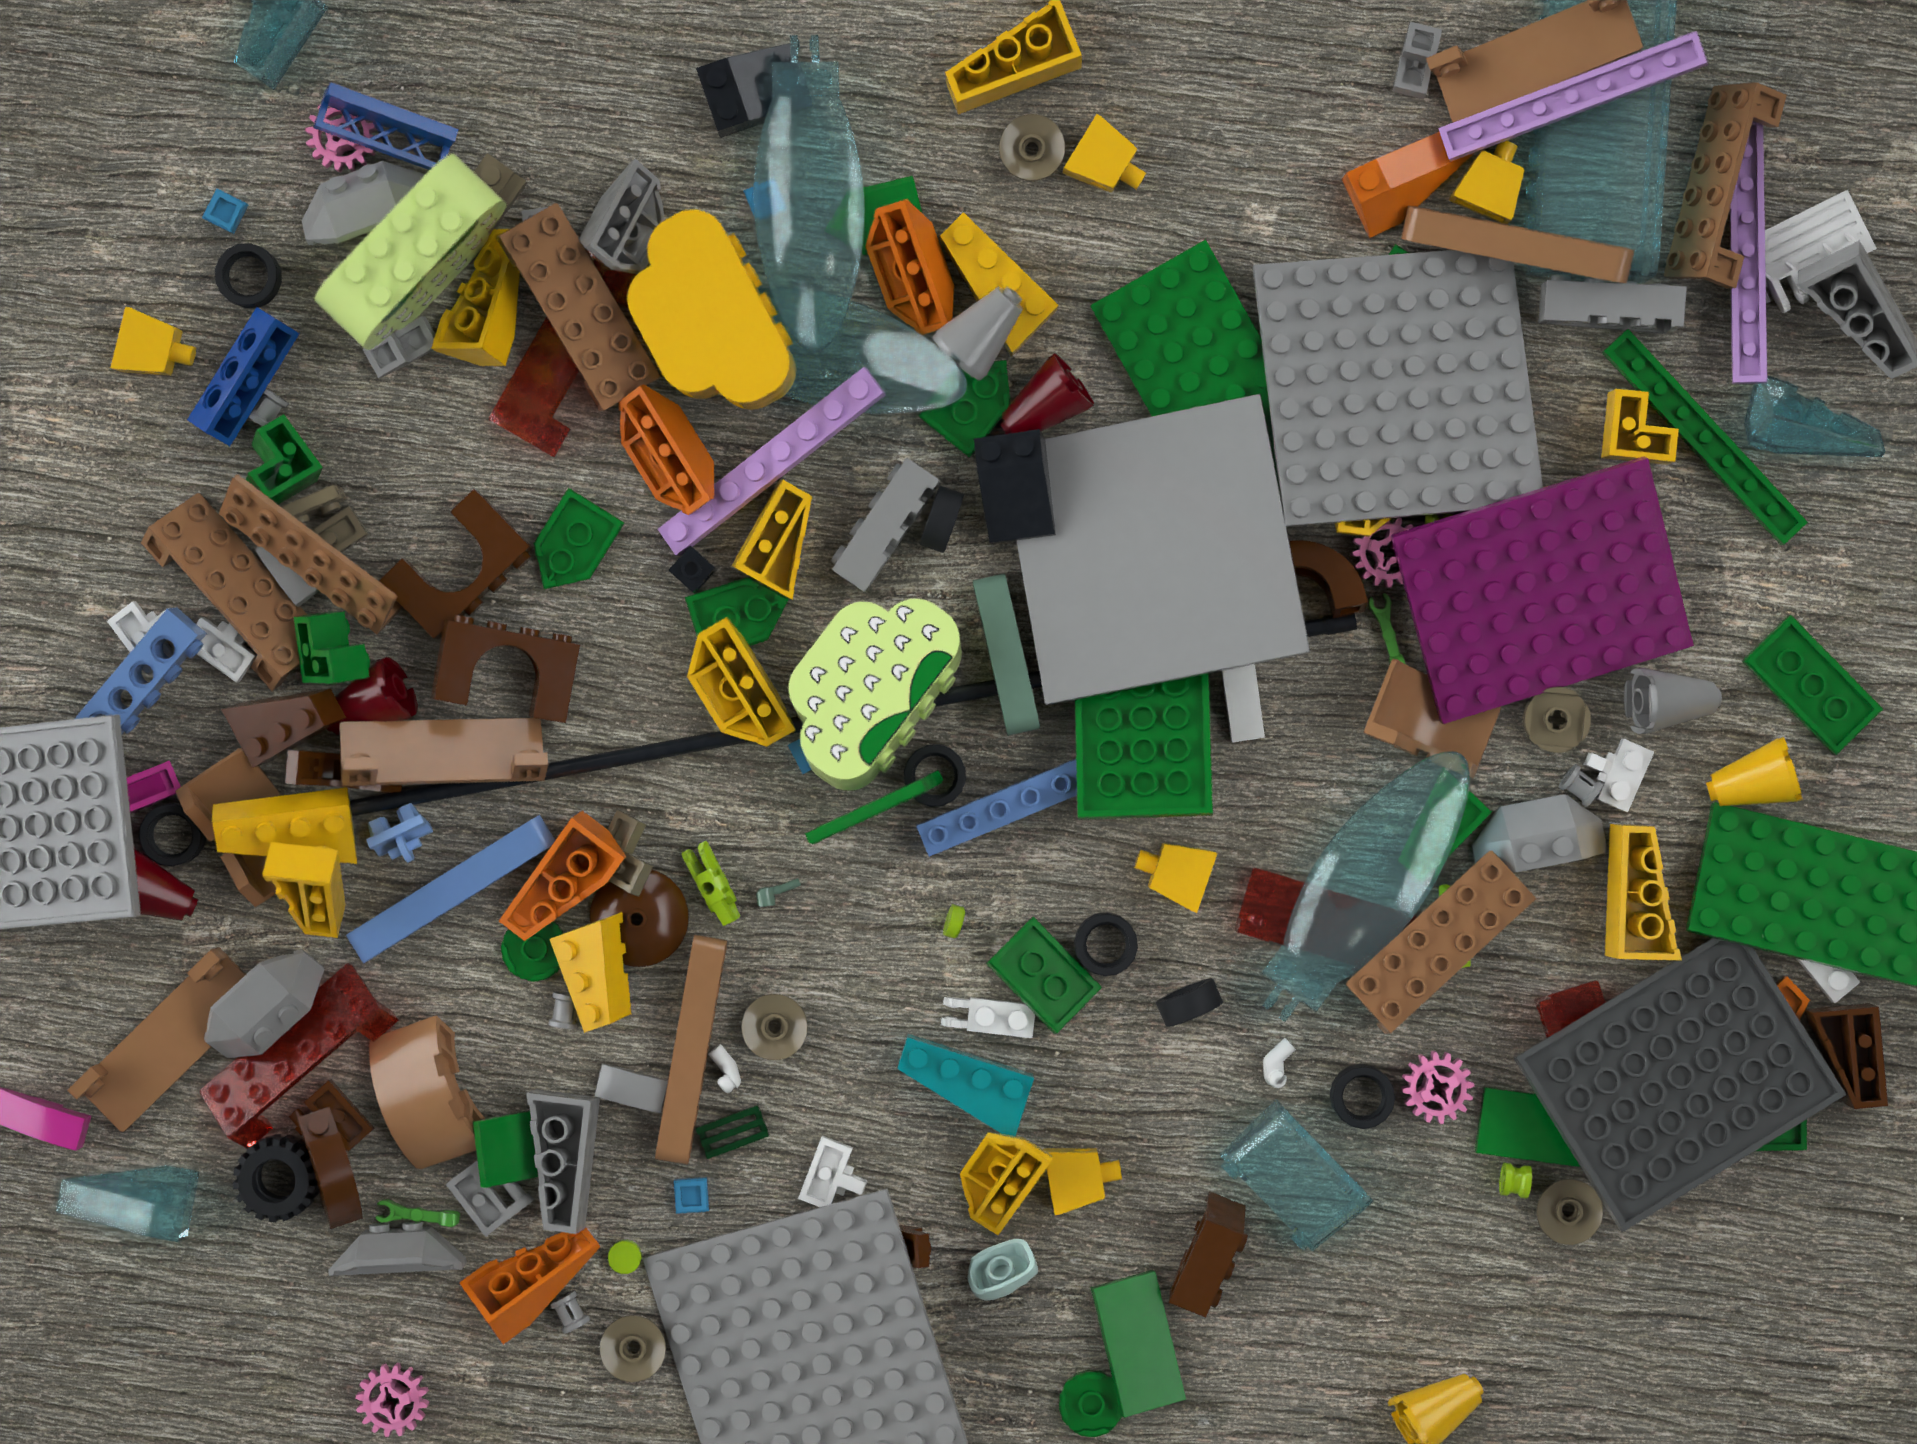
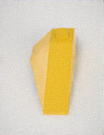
M493 229L487 242L473 263L476 268L467 284L462 282L456 291L460 296L452 310L446 309L440 318L431 347L434 351L479 366H506L515 337L520 271L517 266H512L496 238L510 229Z

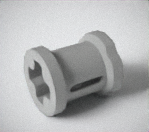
M266 388L249 418L264 426L273 421L282 407L286 408L289 403Z
M1575 764L1563 777L1558 788L1563 791L1567 789L1580 798L1582 804L1587 807L1599 794L1603 783L1599 780L1596 782L1580 771V766Z
M553 992L552 997L555 999L553 1016L552 1019H549L548 1025L564 1029H577L578 1024L575 1022L577 1012L570 993Z
M576 1290L556 1298L549 1304L551 1309L556 1310L563 1324L562 1331L564 1334L590 1321L589 1316L584 1315L575 1298L577 1296ZM567 1305H568V1307H569L571 1313L573 1314V1318L570 1317V1315H569V1313H568V1311H567V1309H566V1306H567Z

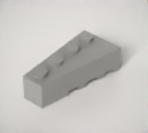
M1860 240L1798 271L1797 286L1805 294L1808 293L1817 302V306L1825 314L1828 313L1840 325V329L1848 337L1851 336L1862 347V351L1890 379L1917 367V339Z
M1553 275L1551 280H1546L1541 284L1538 324L1623 331L1629 329L1635 332L1670 334L1684 327L1687 286H1670L1661 283L1646 285L1637 284L1634 281H1627V283H1604V280L1597 278H1585L1584 282L1571 281L1569 276Z
M907 457L902 465L897 463L887 477L890 483L884 492L879 490L869 503L868 507L872 510L866 519L859 518L849 534L853 538L848 546L844 547L841 545L831 559V562L835 564L832 571L864 593L867 592L940 485L938 478Z
M535 1089L526 1092L527 1104L530 1106L531 1135L534 1138L535 1168L538 1170V1191L543 1230L577 1234L584 1230L586 1226L600 1098Z

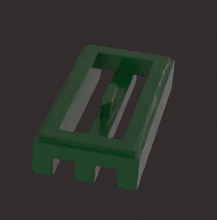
M758 1104L696 1127L707 1159L769 1137L770 1135ZM755 1114L756 1120L710 1137L706 1135V1131ZM758 1126L761 1130L714 1149L710 1145Z

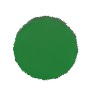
M552 921L524 941L508 929L501 945L503 962L511 973L521 979L532 982L548 979L560 970L549 939L563 934V930L557 923Z
M1088 1369L1075 1373L1065 1382L1060 1391L1058 1406L1062 1420L1071 1430L1081 1436L1098 1437L1105 1435L1117 1425L1122 1417L1113 1379L1102 1371Z

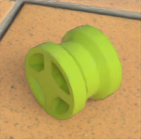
M1504 1162L1499 1178L1500 1195L1508 1196L1513 1193L1518 1194L1520 1198L1527 1199L1532 1185V1167L1523 1165L1519 1168L1514 1167L1511 1163Z

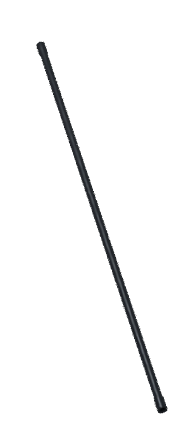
M1331 614L1319 619L1304 621L1307 637L1357 630L1355 614L1334 619ZM1040 671L1028 673L1031 688L1042 687ZM995 680L951 687L945 694L942 692L938 694L933 701L936 704L935 707L997 696ZM798 716L791 717L795 731L790 734L800 733L803 723ZM716 731L548 763L545 780L752 741ZM539 781L433 784L401 790V792H391L350 800L352 816L400 808L409 803H412V805Z

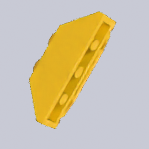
M728 617L698 633L687 678L722 733L756 742L766 747L795 731L793 722L779 693L746 639Z
M988 1132L960 1172L964 1194L969 1204L970 1218L996 1235H999L1052 1162V1155L1024 1137Z

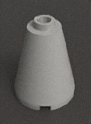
M1008 286L1005 290L997 287L939 328L932 338L948 357L952 355L959 362L958 366L975 379L981 380L988 374L1020 316L1023 308L1019 303L1022 301V298Z
M1647 668L1631 670L1630 674H1634L1633 679L1627 680L1624 687L1626 718H1633L1635 726L1630 727L1637 734H1648L1714 714L1722 701L1721 691L1712 681Z

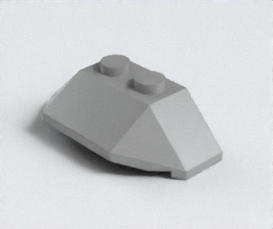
M634 159L601 196L579 237V242L610 269L639 274L646 268L649 262L647 253L649 238L653 230L665 220L663 203L659 194L661 190L660 180L637 159Z
M380 161L375 164L365 165L359 170L346 175L333 177L327 182L320 184L302 219L306 242L308 245H315L316 243H341L372 231L425 174Z
M1566 794L1499 806L1479 836L1471 844L1475 863L1488 851H1493L1513 873L1583 860L1608 852L1602 820Z
M303 949L293 951V954L280 955L259 962L210 1007L207 1032H205L204 1036L205 1042L226 1058L262 1055L311 1010L325 968Z
M420 1221L402 1223V1228H389V1223H376L369 1225V1229H366L329 1268L328 1272L329 1276L462 1270L467 1262L466 1257L432 1226L423 1227Z

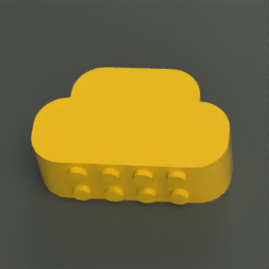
M685 210L661 222L653 230L648 241L647 253L651 266L642 270L633 279L628 290L627 302L629 311L665 379L688 397L707 399L721 393L733 405L748 410L763 408L782 398L791 389L796 376L795 360L788 347L794 343L785 326L781 322L775 323L773 317L778 315L769 296L765 292L760 294L758 287L762 285V282L755 269L751 266L750 262L744 264L742 258L747 256L739 239L734 233L729 235L714 216L701 210Z

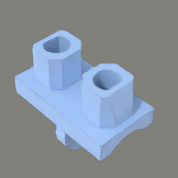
M412 803L398 808L396 812L401 823L396 826L390 827L385 817H379L368 822L371 837L366 839L369 848L371 850L374 849L379 857L388 853L392 860L403 856L405 861L409 863L415 859L412 850L422 846L419 838L433 832L430 823L418 812Z

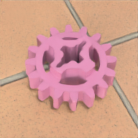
M330 107L326 111L323 122L340 126L346 123V120L342 115L340 119L330 121V118L342 114L340 110ZM350 114V116L352 117V119L357 118L356 116H353V115ZM310 115L309 118L315 123L317 116ZM367 120L361 121L364 137H373L372 132L376 131L374 124L368 123L369 121ZM313 127L305 128V131L313 136L312 139L306 141L309 148H317L312 153V156L316 160L324 157L322 165L327 169L334 163V168L337 172H341L344 165H347L350 171H355V162L359 161L364 166L367 164L364 158L366 153L372 156L375 155L372 149L342 138L339 139L326 133L328 142L325 145L327 147L325 149L321 140L322 131ZM348 127V128L345 129V130H348V131L352 132L351 129H350V127ZM355 150L354 153L342 157L344 152Z
M1400 517L1396 518L1393 524L1389 520L1373 533L1388 530L1384 539L1380 541L1370 539L1371 536H1363L1362 539L1354 538L1352 540L1355 545L1359 546L1358 550L1350 552L1351 556L1359 557V562L1353 567L1355 569L1363 567L1365 570L1361 577L1363 580L1370 576L1374 577L1373 586H1378L1381 580H1384L1386 588H1391L1393 579L1399 585L1403 584L1400 570L1393 574H1387L1390 566L1398 563L1391 535L1413 528L1412 524L1404 528L1401 527L1402 518ZM1390 542V550L1395 554L1384 562V553L1380 551V547H1385ZM1366 552L1370 553L1375 561L1374 569L1367 560Z
M1431 1051L1430 1059L1428 1060L1422 1054L1418 1055L1420 1064L1416 1066L1410 1062L1408 1066L1412 1070L1411 1075H1402V1078L1408 1082V1086L1401 1087V1092L1410 1095L1404 1103L1407 1106L1415 1104L1416 1106L1412 1113L1419 1116L1422 1112H1425L1424 1120L1429 1123L1433 1116H1436L1440 1124H1444L1445 1115H1448L1452 1120H1456L1455 1111L1457 1109L1463 1112L1467 1111L1466 1107L1462 1104L1463 1101L1473 1100V1097L1467 1093V1089L1474 1087V1083L1465 1080L1471 1074L1470 1070L1467 1068L1459 1069L1463 1062L1459 1058L1451 1063V1054L1445 1052L1441 1059L1436 1051ZM1434 1066H1445L1450 1068L1452 1072L1441 1074L1437 1072ZM1422 1073L1424 1076L1422 1084L1416 1088L1417 1080ZM1432 1076L1440 1083H1445L1441 1086L1443 1098L1434 1091H1430L1434 1088ZM1459 1086L1457 1096L1453 1101L1451 1099L1453 1090ZM1432 1100L1437 1102L1441 1108H1429L1422 1103Z
M385 1363L380 1367V1374L374 1369L368 1373L371 1381L366 1379L361 1381L360 1386L365 1391L356 1394L355 1399L363 1401L356 1411L358 1413H366L367 1416L363 1419V1424L374 1423L373 1433L383 1428L385 1437H389L392 1430L395 1429L398 1436H402L405 1433V1426L412 1431L417 1426L414 1419L422 1421L426 1414L420 1408H427L429 1405L428 1400L422 1399V1396L427 1394L429 1389L428 1387H419L418 1384L423 1377L420 1375L413 1378L411 1376L412 1367L403 1372L401 1371L400 1363H396L393 1369L389 1370L388 1365ZM397 1380L404 1382L408 1387L399 1384ZM380 1382L379 1388L381 1393L371 1398L375 1385ZM390 1393L392 1398L399 1399V1402L395 1406L392 1401H386V1398L389 1396ZM414 1401L411 1413L405 1417V1405ZM379 1412V1413L383 1414L384 1416L388 1417V1420L382 1418V1417H381L380 1415H378L377 1413Z

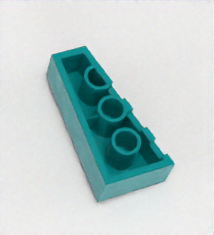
M907 1034L897 1069L999 1133L1016 1136L1034 1081L1032 1073L911 1034Z

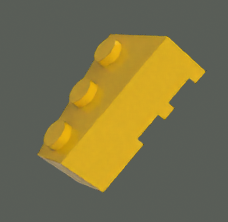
M779 479L731 566L793 600L794 586L799 569L812 496L785 480Z
M271 842L262 874L264 879L274 883L276 886L275 894L279 899L287 901L289 904L288 912L304 934L338 938L346 906L338 850L326 846L310 847Z
M622 912L549 939L584 1033L609 1025L631 1014L628 973H624L622 954L626 953L625 943L621 942L620 923L623 922Z

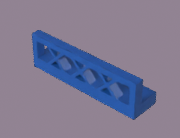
M331 82L324 91L313 127L314 129L427 170L433 168L437 163L425 159L419 147L427 143L441 147L438 158L439 162L448 156L449 149L455 142L459 130ZM328 106L340 110L346 123L334 126L323 122ZM350 114L353 115V116H356L357 118L352 119V117L350 116ZM363 120L373 122L379 134L371 138L361 136L355 124ZM382 126H384V127H386V128H389V129L386 130V131H384V129H383ZM348 127H350V129H351L352 132H350V131H348V130H345V129L348 128ZM396 131L403 133L411 146L402 150L394 148L387 136ZM382 139V141L384 142V144L381 143V142H378L377 140Z

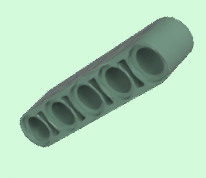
M1005 573L972 580L1007 735L1040 729Z

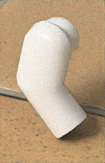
M1286 1038L1279 1042L1263 1059L1264 1079L1268 1085L1274 1088H1281L1285 1085L1287 1076L1284 1075V1060L1296 1050Z
M719 1044L708 1055L724 1073L723 1077L718 1079V1085L725 1093H730L735 1087H739L741 1078L736 1062L725 1048Z

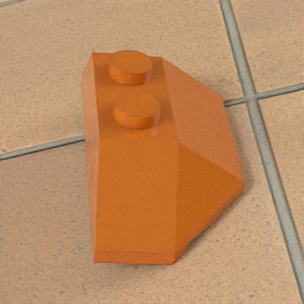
M908 199L879 207L875 211V218L865 247L887 308L902 321L914 327L915 331L920 335L937 331L952 320L954 283L933 223Z
M645 384L640 385L618 402L619 410L621 411V444L655 499L670 507L682 510L687 515L694 513L714 498V461L681 407Z

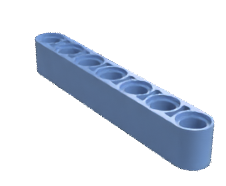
M538 815L354 929L346 937L361 961L365 963L543 853L552 846L555 838L542 817Z

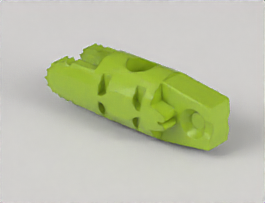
M704 841L698 845L697 849L706 867L705 870L692 850L683 851L681 855L711 913L715 912L721 924L726 926L740 918L735 904L737 899L709 843Z

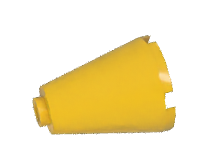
M1784 736L1769 742L1710 774L1712 781L1706 782L1711 802L1718 800L1720 806L1802 801L1801 789L1792 759L1787 751L1789 749Z
M1461 1374L1396 1395L1389 1399L1388 1406H1395L1396 1410L1391 1413L1392 1418L1408 1444H1441L1482 1403L1481 1395L1484 1391L1474 1376L1469 1377L1466 1374Z

